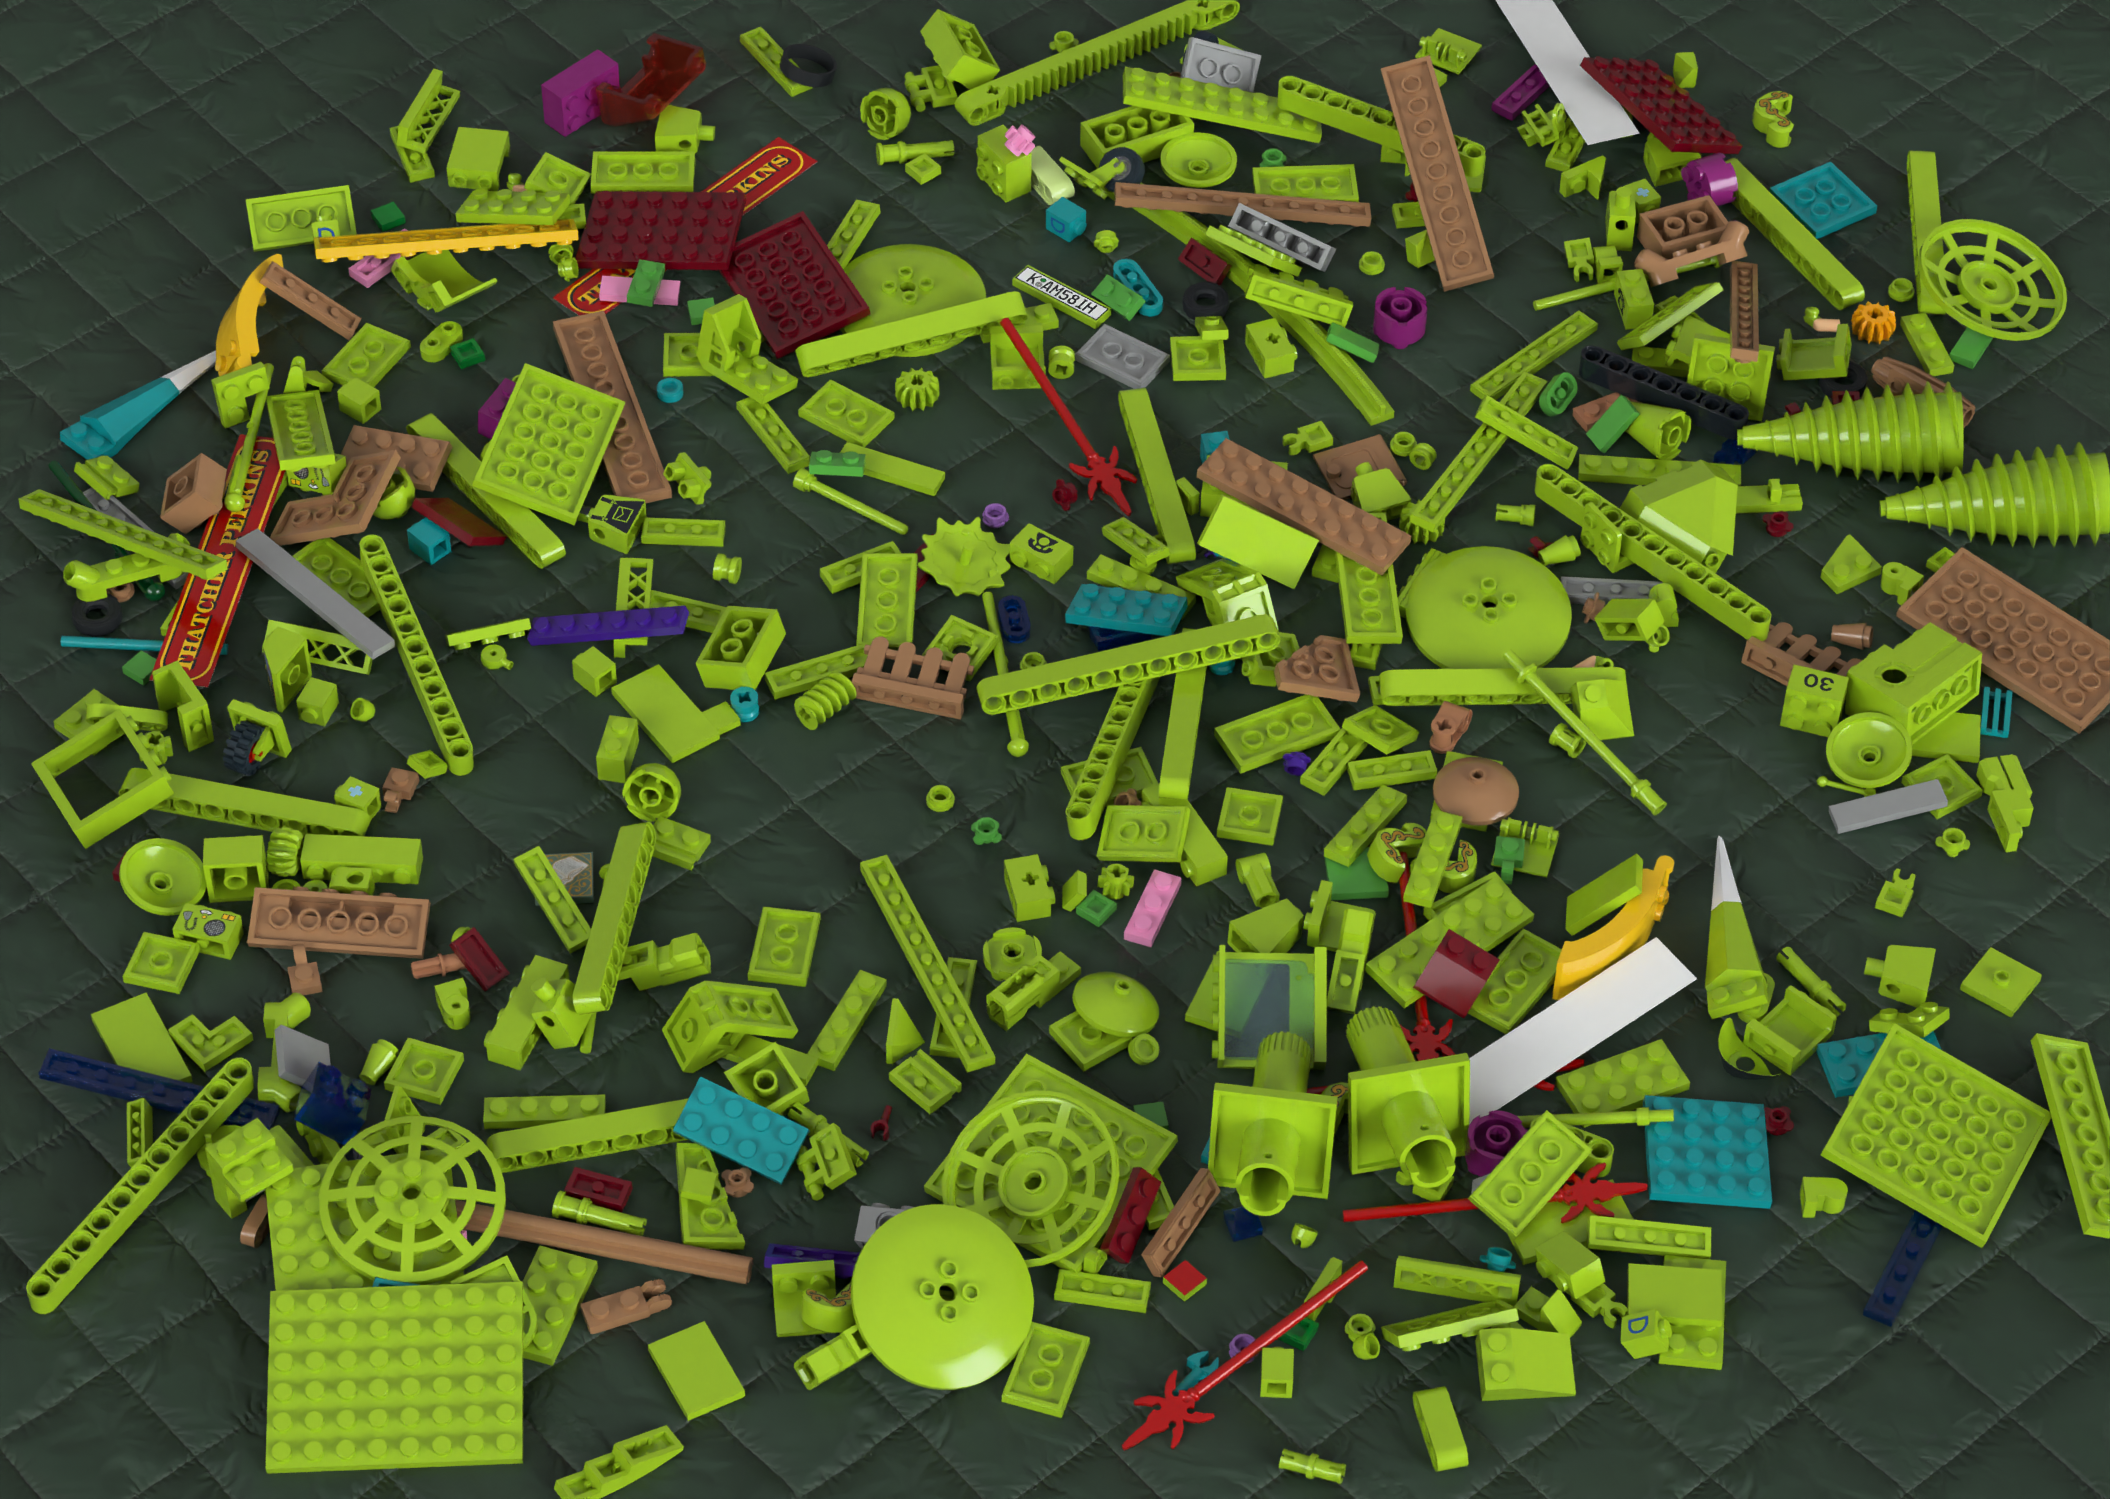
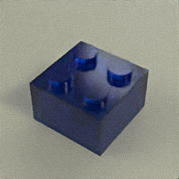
M318 1062L301 1087L294 1119L345 1145L351 1138L356 1136L366 1121L372 1089L367 1087L362 1081L342 1074L337 1068Z

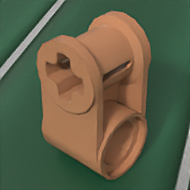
M1444 701L1431 723L1433 735L1429 743L1430 748L1440 754H1447V751H1452L1462 734L1469 727L1472 710Z

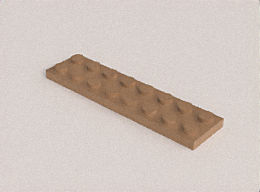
M1227 438L1197 469V478L1274 519L1317 538L1323 545L1380 575L1386 572L1410 544L1411 535Z

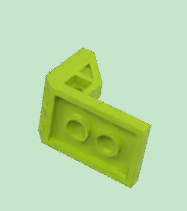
M738 294L704 310L697 349V357L704 370L762 405L797 388L798 378L789 374L785 369H781L769 362L765 357L759 356L762 336L747 298Z
M1222 558L1176 576L1178 587L1202 597L1207 617L1212 626L1266 614L1273 618L1279 632L1268 585L1260 572Z
M703 981L688 989L662 1028V1031L682 1071L694 1073L734 1051L745 1034L793 1039L798 1029L777 989Z

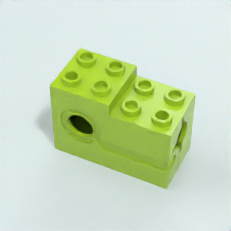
M1929 622L1923 628L1916 630L1904 642L1897 644L1894 649L1884 644L1848 670L1846 677H1849L1845 697V714L1852 716L1864 712H1876L1893 717L1906 728L1912 744H1914L1938 724L1979 695L1982 652L1967 643L1959 642L1955 636Z

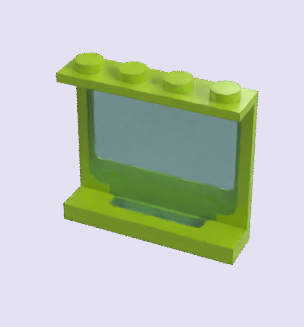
M1219 945V954H1213V972H1218V983H1213L1212 1001H1218V1012H1212V1030H1218V1040H1212V1058H1217V1068L1255 1069L1260 1042L1267 1038V1035H1272L1274 1032L1280 1033V1031L1287 1033L1288 1031L1303 1037V1040L1307 1041V1045H1310V1050H1312L1310 1070H1325L1327 947H1315L1314 954L1225 952V945Z

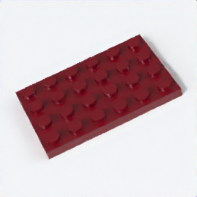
M1600 56L1583 58L1580 66L1671 152L1739 154L1743 146L1736 140V136L1732 132L1725 130L1717 118L1710 116L1702 104L1695 102L1689 97L1688 91L1676 85L1673 77L1663 73L1655 61L1650 59L1641 61L1633 58L1624 60L1616 57L1607 59Z
M595 191L576 255L578 267L587 269H636L641 259L664 263L665 269L728 270L746 204L745 192Z
M804 211L736 242L728 270H719L733 293L747 298L758 329L777 359L795 351L801 345L814 342L871 314L869 306Z

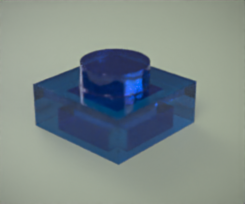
M1243 1206L1224 1211V1220L1233 1242L1263 1234V1226L1258 1215L1249 1212Z

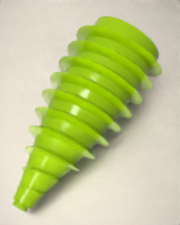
M1927 381L1922 394H1914L1907 382L1902 395L1896 396L1893 395L1887 384L1882 396L1873 398L1868 387H1866L1862 398L1853 401L1848 391L1845 390L1841 403L1832 405L1828 396L1825 395L1822 406L1811 410L1807 402H1805L1800 413L1790 416L1786 411L1782 418L1771 421L1766 420L1763 423L1737 429V445H1743V448L1755 449L1756 451L1774 453L1776 457L1779 454L1792 457L1795 460L1796 466L1801 459L1813 462L1816 473L1822 464L1833 466L1837 478L1843 467L1853 469L1857 481L1863 470L1873 471L1878 483L1884 471L1893 472L1898 484L1904 472L1914 473L1918 484H1920L1924 473H1934L1935 476L1937 475L1942 480L1944 473H1952L1955 466H1958L1961 472L1963 469L1964 428L1961 392H1954L1948 381L1941 393H1934L1929 381Z
M2080 442L2076 443L2072 455L2067 456L2059 444L2055 446L2052 457L2045 458L2038 446L2035 448L2031 460L2027 461L2024 460L2019 450L2014 452L2012 461L2008 464H2004L1999 454H1995L1989 468L1984 469L1979 460L1975 459L1971 472L1963 474L1958 466H1955L1951 478L1941 481L1936 475L1933 483L1921 488L1916 486L1914 490L1885 497V500L1879 501L1880 516H1886V519L1908 521V523L1927 524L1929 529L1932 525L1947 528L1949 536H1951L1954 529L1965 531L1970 542H1972L1976 532L1987 534L1991 546L1997 534L2006 535L2012 548L2018 535L2027 536L2033 548L2038 536H2048L2053 548L2059 536H2069L2075 548L2079 535H2089L2094 546H2096L2100 534L2110 533V472L2105 452L2087 454Z

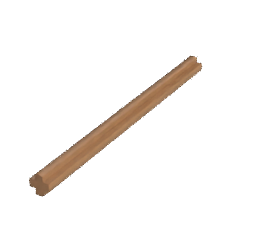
M455 1200L457 1218H459L466 1202ZM476 1204L471 1219L464 1230L484 1233L493 1215L494 1207ZM505 1210L503 1222L497 1234L500 1237L746 1285L749 1283L752 1275V1257Z

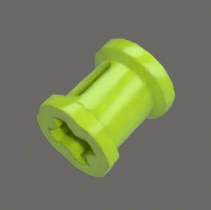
M1564 723L1558 724L1549 738L1551 745L1561 747L1568 752L1571 758H1576L1586 745V741L1580 735L1569 730L1568 726Z

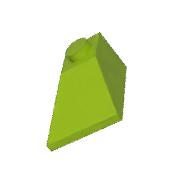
M1611 679L1576 682L1570 688L1574 714L1601 741L1634 736L1626 681Z

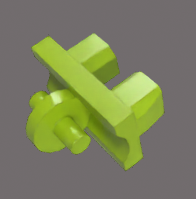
M683 452L678 454L675 462L667 464L663 473L668 481L676 480L679 484L678 493L683 499L691 498L696 505L703 504L704 494L712 484L709 481L711 471L706 466L698 468L691 458Z

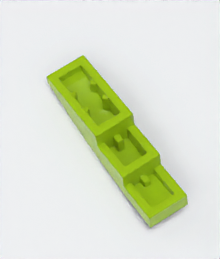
M667 1425L615 1443L611 1453L586 1461L583 1471L556 1480L554 1490L561 1499H601L655 1470L682 1452L684 1446Z

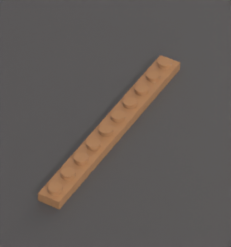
M1115 182L1114 188L1115 206L1125 208L1137 207L1150 210L1161 209L1173 210L1175 212L1185 211L1233 216L1238 204L1241 203L1280 221L1294 220L1305 223L1318 222L1329 225H1351L1354 227H1370L1371 223L1370 203Z
M1732 261L1730 268V358L1740 363L1757 362L1759 355L1758 264Z

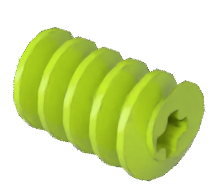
M831 672L819 684L814 685L811 690H808L803 696L795 700L794 707L797 717L806 728L815 730L818 728V724H823L826 718H830L834 712L840 711L841 706H846L849 704V700H854L857 694L852 682L843 674Z

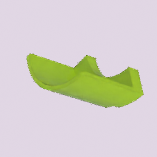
M442 250L441 254L429 255L427 252H424L409 260L402 256L394 261L390 269L408 294L413 292L418 297L417 303L426 310L433 308L435 312H440L498 282L496 278L485 283L475 279L463 269L449 250Z

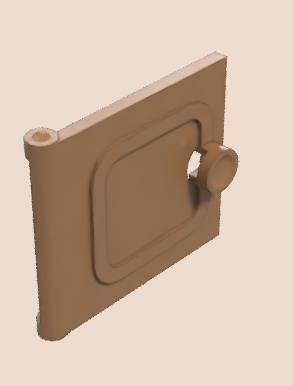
M1380 434L1313 454V458L1333 495L1343 500L1352 498L1350 492L1353 478L1358 476L1355 469L1364 462H1369L1373 471L1384 468L1390 469L1402 486L1407 484L1404 474Z

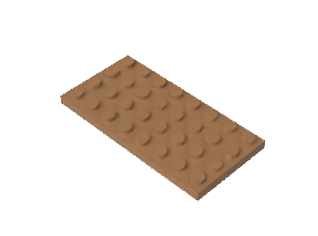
M1963 547L1897 611L1896 617L1917 630L1931 622L1955 636L1959 642L1967 643L1982 652V672L2078 734L2110 703V640Z

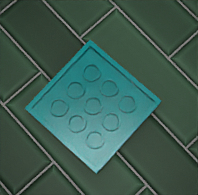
M1645 1095L1643 1107H1649V1110H1674V1121L1650 1122V1125L1644 1126L1649 1200L1770 1209L1772 1193L1764 1104Z

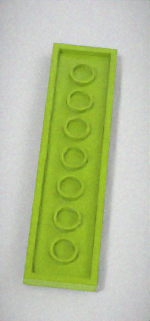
M1125 67L1123 104L1320 143L1322 137L1321 123L1281 108L1277 103V97L1267 96L1263 93L1243 91L1239 88L1218 86L1215 83H1203L1190 78L1169 76L1166 73H1154L1141 68Z
M2036 1033L2031 1039V1044L2083 1234L2110 1239V1120L2088 1043Z

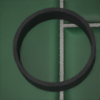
M807 44L789 45L784 49L780 62V69L786 77L798 84L809 87L829 85L837 68L835 59L829 53ZM788 59H808L820 64L828 72H808L798 68Z

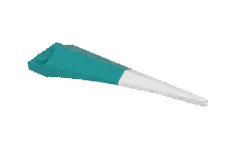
M216 351L80 416L79 422L60 432V440L86 460L106 455L110 458L113 457L167 404L205 372L215 366Z

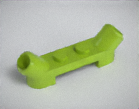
M171 533L168 538L190 546L188 540L181 534ZM138 553L91 566L78 560H72L65 566L63 571L65 583L76 588L77 597L86 602L107 598L106 589L156 575H158L161 582L178 578L183 574L180 569L164 565L162 562L146 558Z
M294 992L282 1002H265L263 1021L266 1038L274 1039L271 1067H259L258 1101L259 1103H275L287 1113L295 1111L301 1106L304 1092L299 1085L279 1077L275 1029L280 1025L293 1029L310 1016V1004L305 996L300 993Z

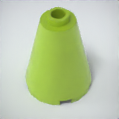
M1630 401L1640 415L1625 431L1658 459L1672 460L1681 452L1678 449L1681 442L1686 443L1691 430L1690 416L1680 409Z

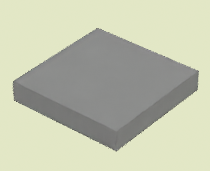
M284 1025L275 1029L279 1077L326 1097L333 1092L329 1044Z

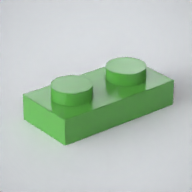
M639 260L627 293V303L653 307L665 273L664 263Z
M1108 274L1091 293L1097 301L1110 307L1111 310L1128 321L1134 317L1146 302L1142 296Z
M828 450L812 452L809 473L863 477L866 454H858L852 451L831 453Z

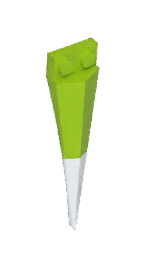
M1720 836L1717 838L1705 979L1708 1012L1712 1019L1768 1003L1767 982L1742 907L1725 844Z

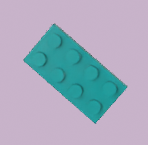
M1081 584L1065 613V620L1069 624L1170 636L1174 634L1188 607L1187 597H1180L1174 594L1165 595L1150 593L1149 591L1126 590L1121 587L1111 588L1097 586L1096 584Z
M1934 1031L1924 1038L1920 1037L1941 1049ZM1888 1033L1861 1036L1817 1045V1055L1835 1098L1853 1095L1856 1092Z
M700 1076L673 1128V1132L782 1185L809 1133V1129Z

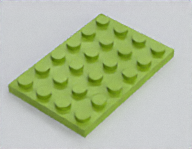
M525 363L472 486L575 526L626 402Z

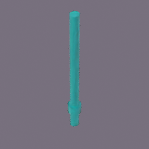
M82 636L61 637L62 647L160 652L163 644L161 640ZM223 644L220 655H227L228 644Z

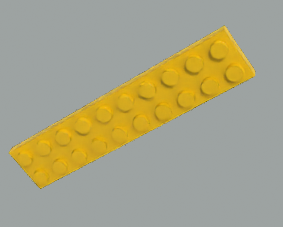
M574 219L557 220L554 225L493 224L314 237L316 259H322V262H335L337 258L348 257V260L364 259V256L374 255V258L381 259L388 258L390 254L396 253L409 257L416 255V252L426 251L429 255L441 254L442 250L453 249L455 253L467 252L468 248L478 247L481 251H489L495 249L494 246L516 249L521 247L520 244L543 247L547 245L546 242L569 245L572 244L573 240H578V229Z

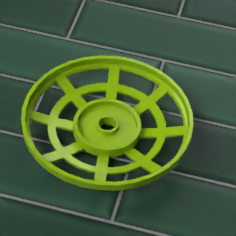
M1954 220L1936 227L1928 234L1920 248L1918 267L1922 282L1928 293L1948 315L1976 332L2002 340H2031L2050 332L2058 324L2065 312L2067 292L2057 267L2036 244L2012 229L1984 220ZM1962 232L1987 235L1986 246L1969 245L1958 247L1951 234ZM1943 238L1949 251L1941 258L1937 266L1926 259L1925 256L1930 246L1938 239ZM2000 239L2013 245L2028 255L2033 261L2021 267L2010 257L1996 251L1997 240ZM1975 254L1982 255L1984 258L1983 261L1968 263L1963 255ZM1952 259H1955L1962 269L1959 276L1945 270L1946 265ZM1994 259L2005 264L2014 272L2010 274L2004 268L1994 264ZM1927 269L1937 275L1939 287L1946 298H1943L1934 287ZM2041 269L2052 286L2055 299L2039 298L2037 287L2030 275ZM1945 280L1956 284L1960 295L1952 296ZM2022 280L2025 283L2030 297L2019 295L2017 282ZM1968 303L1980 310V317L1969 312L1961 305ZM2014 304L2030 306L2028 313L2022 318L2011 310ZM2039 307L2055 308L2050 322L2044 328L2037 329L2028 323L2034 318ZM1991 314H2003L2011 322L1991 321ZM1992 327L2003 329L2020 327L2026 332H2005L1993 329Z
M1033 1090L1016 1093L986 1107L959 1134L945 1164L942 1180V1198L945 1205L957 1206L955 1184L960 1163L962 1162L976 1168L973 1186L975 1204L963 1208L989 1219L1007 1234L1013 1243L1032 1245L1049 1241L1052 1254L1041 1258L1024 1260L1027 1268L1046 1265L1062 1259L1082 1246L1102 1225L1109 1213L1117 1192L1119 1180V1157L1115 1141L1100 1117L1082 1101L1067 1094L1054 1091ZM1032 1104L1060 1105L1056 1123L1033 1122L1021 1126L1013 1109ZM1072 1110L1082 1114L1091 1121L1101 1133L1104 1141L1089 1150L1081 1137L1067 1128ZM1002 1115L1009 1131L998 1138L983 1157L967 1151L970 1143L979 1132L994 1119ZM1038 1132L1052 1133L1047 1148L1041 1146L1029 1147L1025 1135ZM1063 1138L1071 1141L1082 1154L1067 1164L1057 1154ZM1013 1141L1017 1153L1010 1157L1004 1166L993 1162L998 1153ZM1109 1152L1112 1175L1107 1197L1103 1200L1093 1197L1096 1184V1167L1094 1162ZM1086 1167L1087 1184L1085 1193L1081 1194L1072 1191L1071 1175ZM988 1173L999 1178V1195L985 1200L984 1184ZM1041 1177L1042 1181L1038 1188L1034 1190L1028 1189V1184L1032 1178ZM1065 1202L1077 1205L1078 1208L1073 1215L1058 1227L1054 1213ZM1006 1206L1015 1217L1009 1228L1005 1230L994 1221L989 1212ZM1087 1209L1098 1211L1096 1219L1087 1230L1071 1244L1063 1247L1060 1235L1072 1228ZM1042 1219L1046 1233L1032 1236L1019 1235L1027 1220Z
M426 1116L398 1117L382 1121L366 1128L351 1138L330 1162L323 1177L319 1194V1214L324 1234L332 1249L343 1262L356 1272L372 1280L377 1277L419 1285L443 1281L461 1273L474 1264L488 1250L496 1238L503 1222L506 1207L505 1182L501 1168L493 1153L484 1142L469 1130L453 1122ZM401 1125H411L410 1136L391 1139L375 1148H372L363 1141L382 1130ZM423 1125L438 1126L452 1130L470 1141L455 1149L441 1140L422 1136ZM409 1145L408 1157L406 1159L398 1160L391 1164L381 1155L383 1152L394 1147ZM421 1145L437 1148L445 1152L447 1156L436 1164L420 1159ZM353 1148L363 1158L352 1171L347 1187L329 1190L337 1165ZM478 1150L482 1152L492 1169L496 1192L477 1189L474 1172L465 1158ZM369 1163H372L381 1171L375 1185L357 1186L362 1172ZM458 1164L465 1175L467 1188L448 1186L444 1173ZM413 1188L420 1191V1195L415 1199H406L403 1196L404 1192L408 1189ZM374 1198L378 1212L365 1223L358 1212L356 1199ZM449 1199L466 1200L461 1215L452 1224L444 1215ZM346 1200L349 1216L358 1230L346 1244L338 1237L332 1225L328 1202ZM476 1202L495 1204L488 1227L480 1239L472 1246L460 1232L471 1219ZM387 1222L393 1227L402 1229V1242L386 1239L375 1233V1231ZM433 1223L443 1232L432 1239L414 1242L415 1230L425 1228ZM368 1240L382 1249L401 1253L400 1271H391L374 1266L360 1259L354 1253ZM451 1241L462 1254L457 1259L440 1267L413 1272L414 1253L430 1251Z

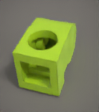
M1614 245L1593 247V268L1598 284L1616 278L1617 271H1622L1623 262L1621 256H1617L1616 247ZM1604 269L1611 270L1614 274L1605 276Z
M1889 562L1883 566L1880 587L1885 593L1898 596L1897 603L1903 605L1923 585L1924 576L1901 563Z
M1667 583L1653 586L1649 592L1648 599H1655L1665 620L1663 625L1666 627H1678L1679 617L1673 587Z
M336 868L332 872L328 889H334L343 894H350L351 891H363L373 896L375 882L372 868Z
M459 978L436 985V1002L446 1025L456 1030L465 1028L470 1023L471 1017L467 986L464 979Z
M1803 1177L1800 1188L1802 1217L1815 1218L1816 1211H1824L1828 1214L1841 1212L1846 1202L1847 1185L1837 1178Z

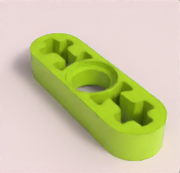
M102 703L86 706V722L93 725L120 709L125 718L130 715L132 716L140 730L164 731L168 728V713L165 711Z

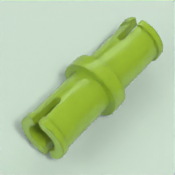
M1283 1449L1282 1455L1284 1457H1280L1279 1469L1306 1474V1478L1312 1480L1314 1477L1342 1484L1343 1478L1341 1476H1345L1346 1464L1321 1459L1318 1454L1314 1453L1309 1456Z

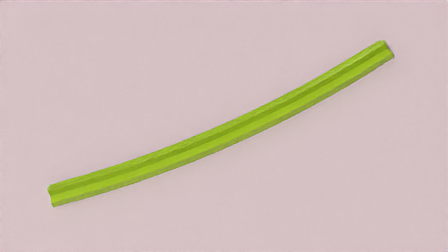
M1132 207L1187 245L1192 237L1227 261L1232 267L1226 276L1246 292L1250 276L1247 274L1249 266L1254 267L1255 264L1239 251L1206 236L1208 227L1185 211L1175 212L1173 210H1150L1148 208ZM1257 302L1273 318H1276L1277 322L1320 364L1355 407L1359 409L1370 426L1394 418L1395 411L1382 393L1344 349L1326 341L1328 332L1316 320Z

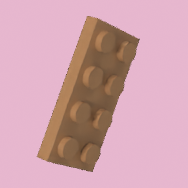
M354 425L341 455L346 456L347 466L351 457L396 450L401 457L396 467H402L407 471L415 489L433 492L453 447L449 441Z

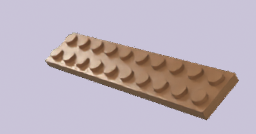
M1430 55L1380 68L1444 292L1493 279L1494 273Z
M604 311L553 321V329L572 381L626 402L602 459L614 495L643 499L646 503L672 498L671 487L663 475L662 463Z

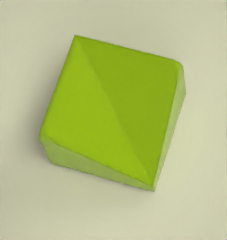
M1693 52L1676 53L1673 66L1675 84L1680 88H1694L1698 72L1695 54Z
M1427 230L1405 239L1408 262L1419 268L1435 261Z

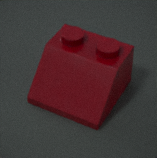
M1448 929L1413 988L1460 1017L1465 1018L1500 959Z

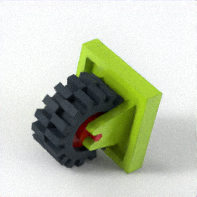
M233 699L227 707L234 730L230 733V739L227 738L226 743L228 746L224 748L223 752L226 753L223 756L225 767L251 776V774L256 773V769L259 770L261 767L260 762H264L268 752L287 758L292 749L282 717L275 712H266L258 709L249 702L242 703Z

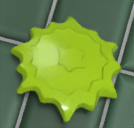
M976 517L970 524H964L958 520L954 525H950L942 518H938L936 534H924L922 536L927 548L922 549V556L925 559L919 562L917 566L922 571L932 575L938 584L950 588L956 597L965 593L980 596L986 589L1003 587L1004 581L1001 575L1011 568V565L1006 561V558L1010 555V544L998 543L993 533L983 532L980 528V517Z

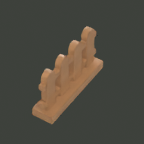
M1781 622L1776 626L1770 624L1768 637L1765 641H1761L1753 636L1747 640L1741 663L1787 686L1794 664L1824 672H1829L1835 667L1840 670L1837 675L1846 677L1848 670L1862 660L1851 659L1847 663L1840 659L1841 651L1838 648L1829 646L1821 650L1815 647L1817 639L1814 636L1805 634L1797 638L1791 635L1793 627L1788 623ZM1784 643L1791 645L1786 652L1779 649ZM1808 655L1815 657L1810 664L1803 661Z
M876 637L871 645H865L864 654L868 656L864 668L858 667L857 673H854L851 681L856 689V699L961 720L964 711V698L966 699L967 689L963 688L967 675L973 676L974 666L970 665V657L967 654H956L952 662L943 660V652L936 647L928 649L925 656L916 655V647L911 642L902 643L898 651L891 650L885 637ZM886 658L895 660L891 674L882 672ZM913 664L922 665L918 679L909 677ZM940 669L949 671L946 684L936 683Z

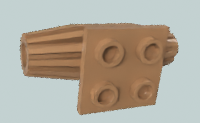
M1884 357L1882 360L1878 359L1871 370L1873 380L1884 389L1888 384L1894 396L1902 395L1907 382L1914 394H1922L1927 381H1929L1934 393L1943 392L1946 383L1913 365L1889 357ZM1962 396L1963 428H1965L1970 420H1972L1976 407Z

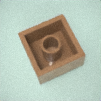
M200 453L167 478L160 518L184 534L200 527L207 518L219 513L223 506L222 497L226 487L227 469L203 453Z

